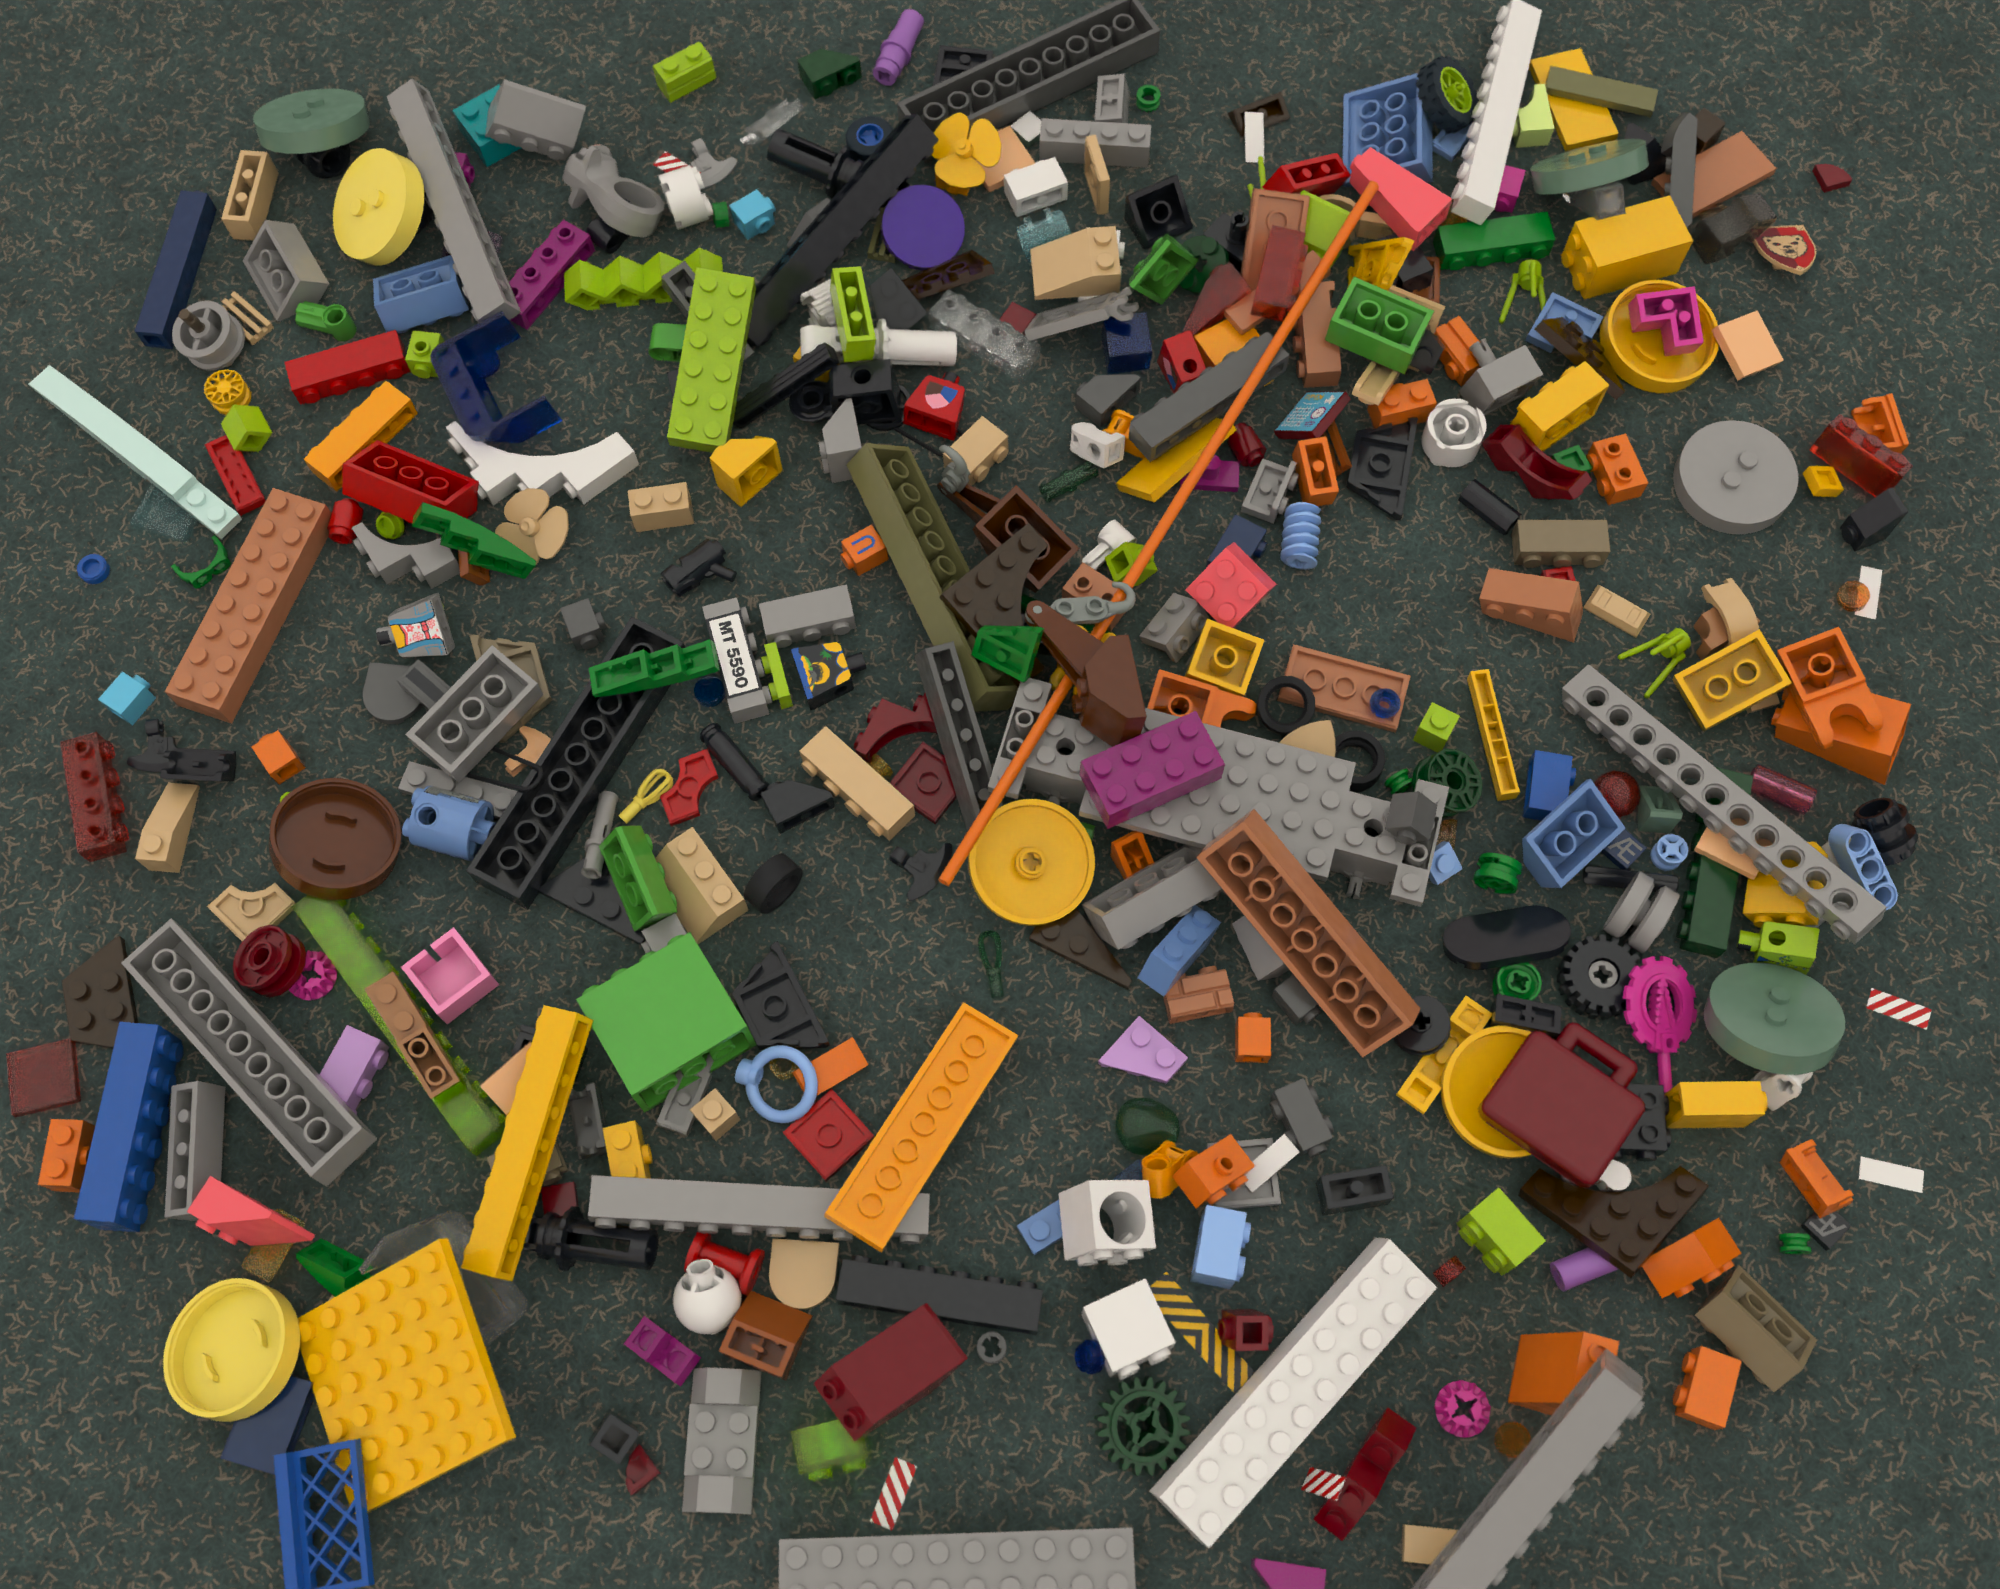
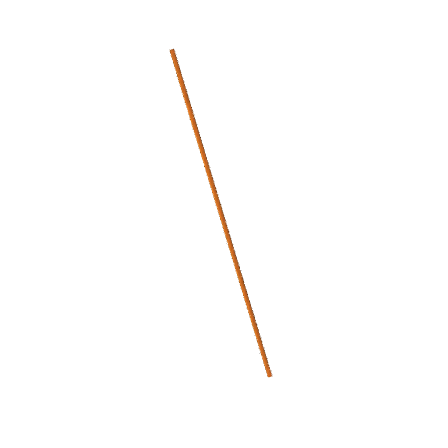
M1370 181L1128 571L1122 582L1128 584L1131 588L1134 587L1374 197L1379 188L1377 182ZM1118 588L1111 601H1124L1126 599L1125 592ZM1116 614L1100 623H1096L1090 634L1101 640ZM1066 673L938 880L943 885L950 886L1073 686V682Z

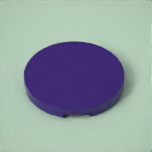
M914 185L902 189L888 202L881 220V234L890 254H893L899 261L908 265L909 268L927 270L952 259L956 255L964 239L965 224L959 206L946 192L929 185Z

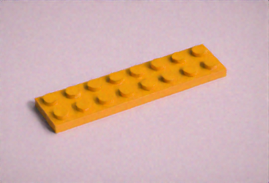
M963 1002L830 1204L824 1217L882 1253L1016 1042L1018 1035Z

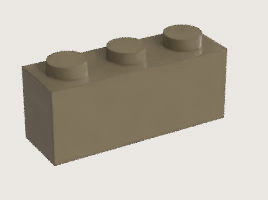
M1517 520L1511 533L1514 565H1524L1527 568H1535L1540 565H1553L1557 568L1583 565L1586 568H1594L1603 565L1610 553L1607 520Z

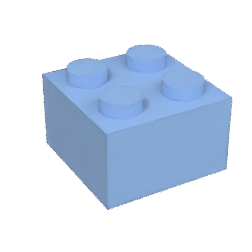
M1206 1205L1200 1220L1191 1282L1230 1289L1235 1281L1239 1282L1240 1277H1243L1246 1257L1240 1256L1241 1248L1244 1249L1245 1244H1248L1251 1223L1245 1222L1246 1212Z

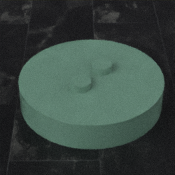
M314 89L285 95L266 103L253 116L260 144L270 151L286 154L313 153L336 148L356 140L370 126L364 98L356 92L344 89Z
M1623 139L1603 142L1546 158L1530 168L1534 192L1537 194H1560L1612 183L1637 174L1649 166L1646 141L1643 139Z
M1745 963L1728 968L1719 974L1712 983L1704 1007V1021L1707 1030L1724 1051L1746 1065L1775 1074H1806L1826 1066L1835 1056L1845 1031L1846 1022L1843 1010L1836 998L1823 985L1799 971L1776 964Z

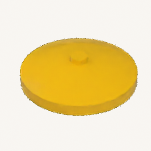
M1023 799L1010 802L996 809L969 853L968 868L975 892L990 911L1002 919L1015 924L1038 926L1063 918L1082 902L1093 881L1095 854L1086 829L1071 812L1049 801Z
M1494 1026L1482 1029L1461 1042L1445 1064L1441 1078V1100L1445 1114L1457 1134L1473 1148L1485 1154L1499 1158H1521L1532 1155L1481 1119L1478 1112L1479 1105L1531 1031L1508 1026Z

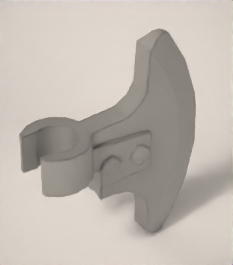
M701 138L691 142L692 150L697 159L690 164L691 167L696 166L697 170L701 172L700 175L705 188L722 181L736 166L737 160L733 157L723 161L713 159Z

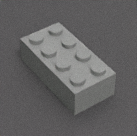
M492 645L405 735L417 749L459 784L543 696V693L536 681Z
M1185 844L1082 904L1098 937L1118 950L1127 949L1138 942V938L1144 934L1154 933L1165 926V922L1173 917H1181L1188 914L1195 904L1215 898L1219 894L1218 891L1222 888L1196 858L1203 849Z

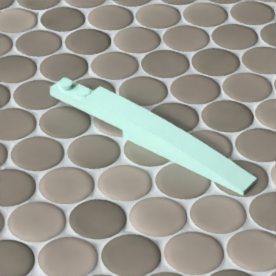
M50 365L28 384L220 539L242 520L235 510L198 482L193 474Z

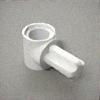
M1112 520L1100 531L1097 538L1098 545L1082 559V563L1097 570L1106 562L1105 557L1124 542L1136 543L1137 538L1116 520Z

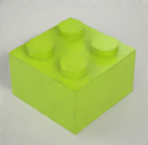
M1499 1187L1456 1223L1460 1227L1458 1232L1462 1239L1470 1246L1475 1245L1483 1254L1481 1259L1492 1272L1496 1273L1498 1271L1501 1276L1517 1267L1546 1241Z

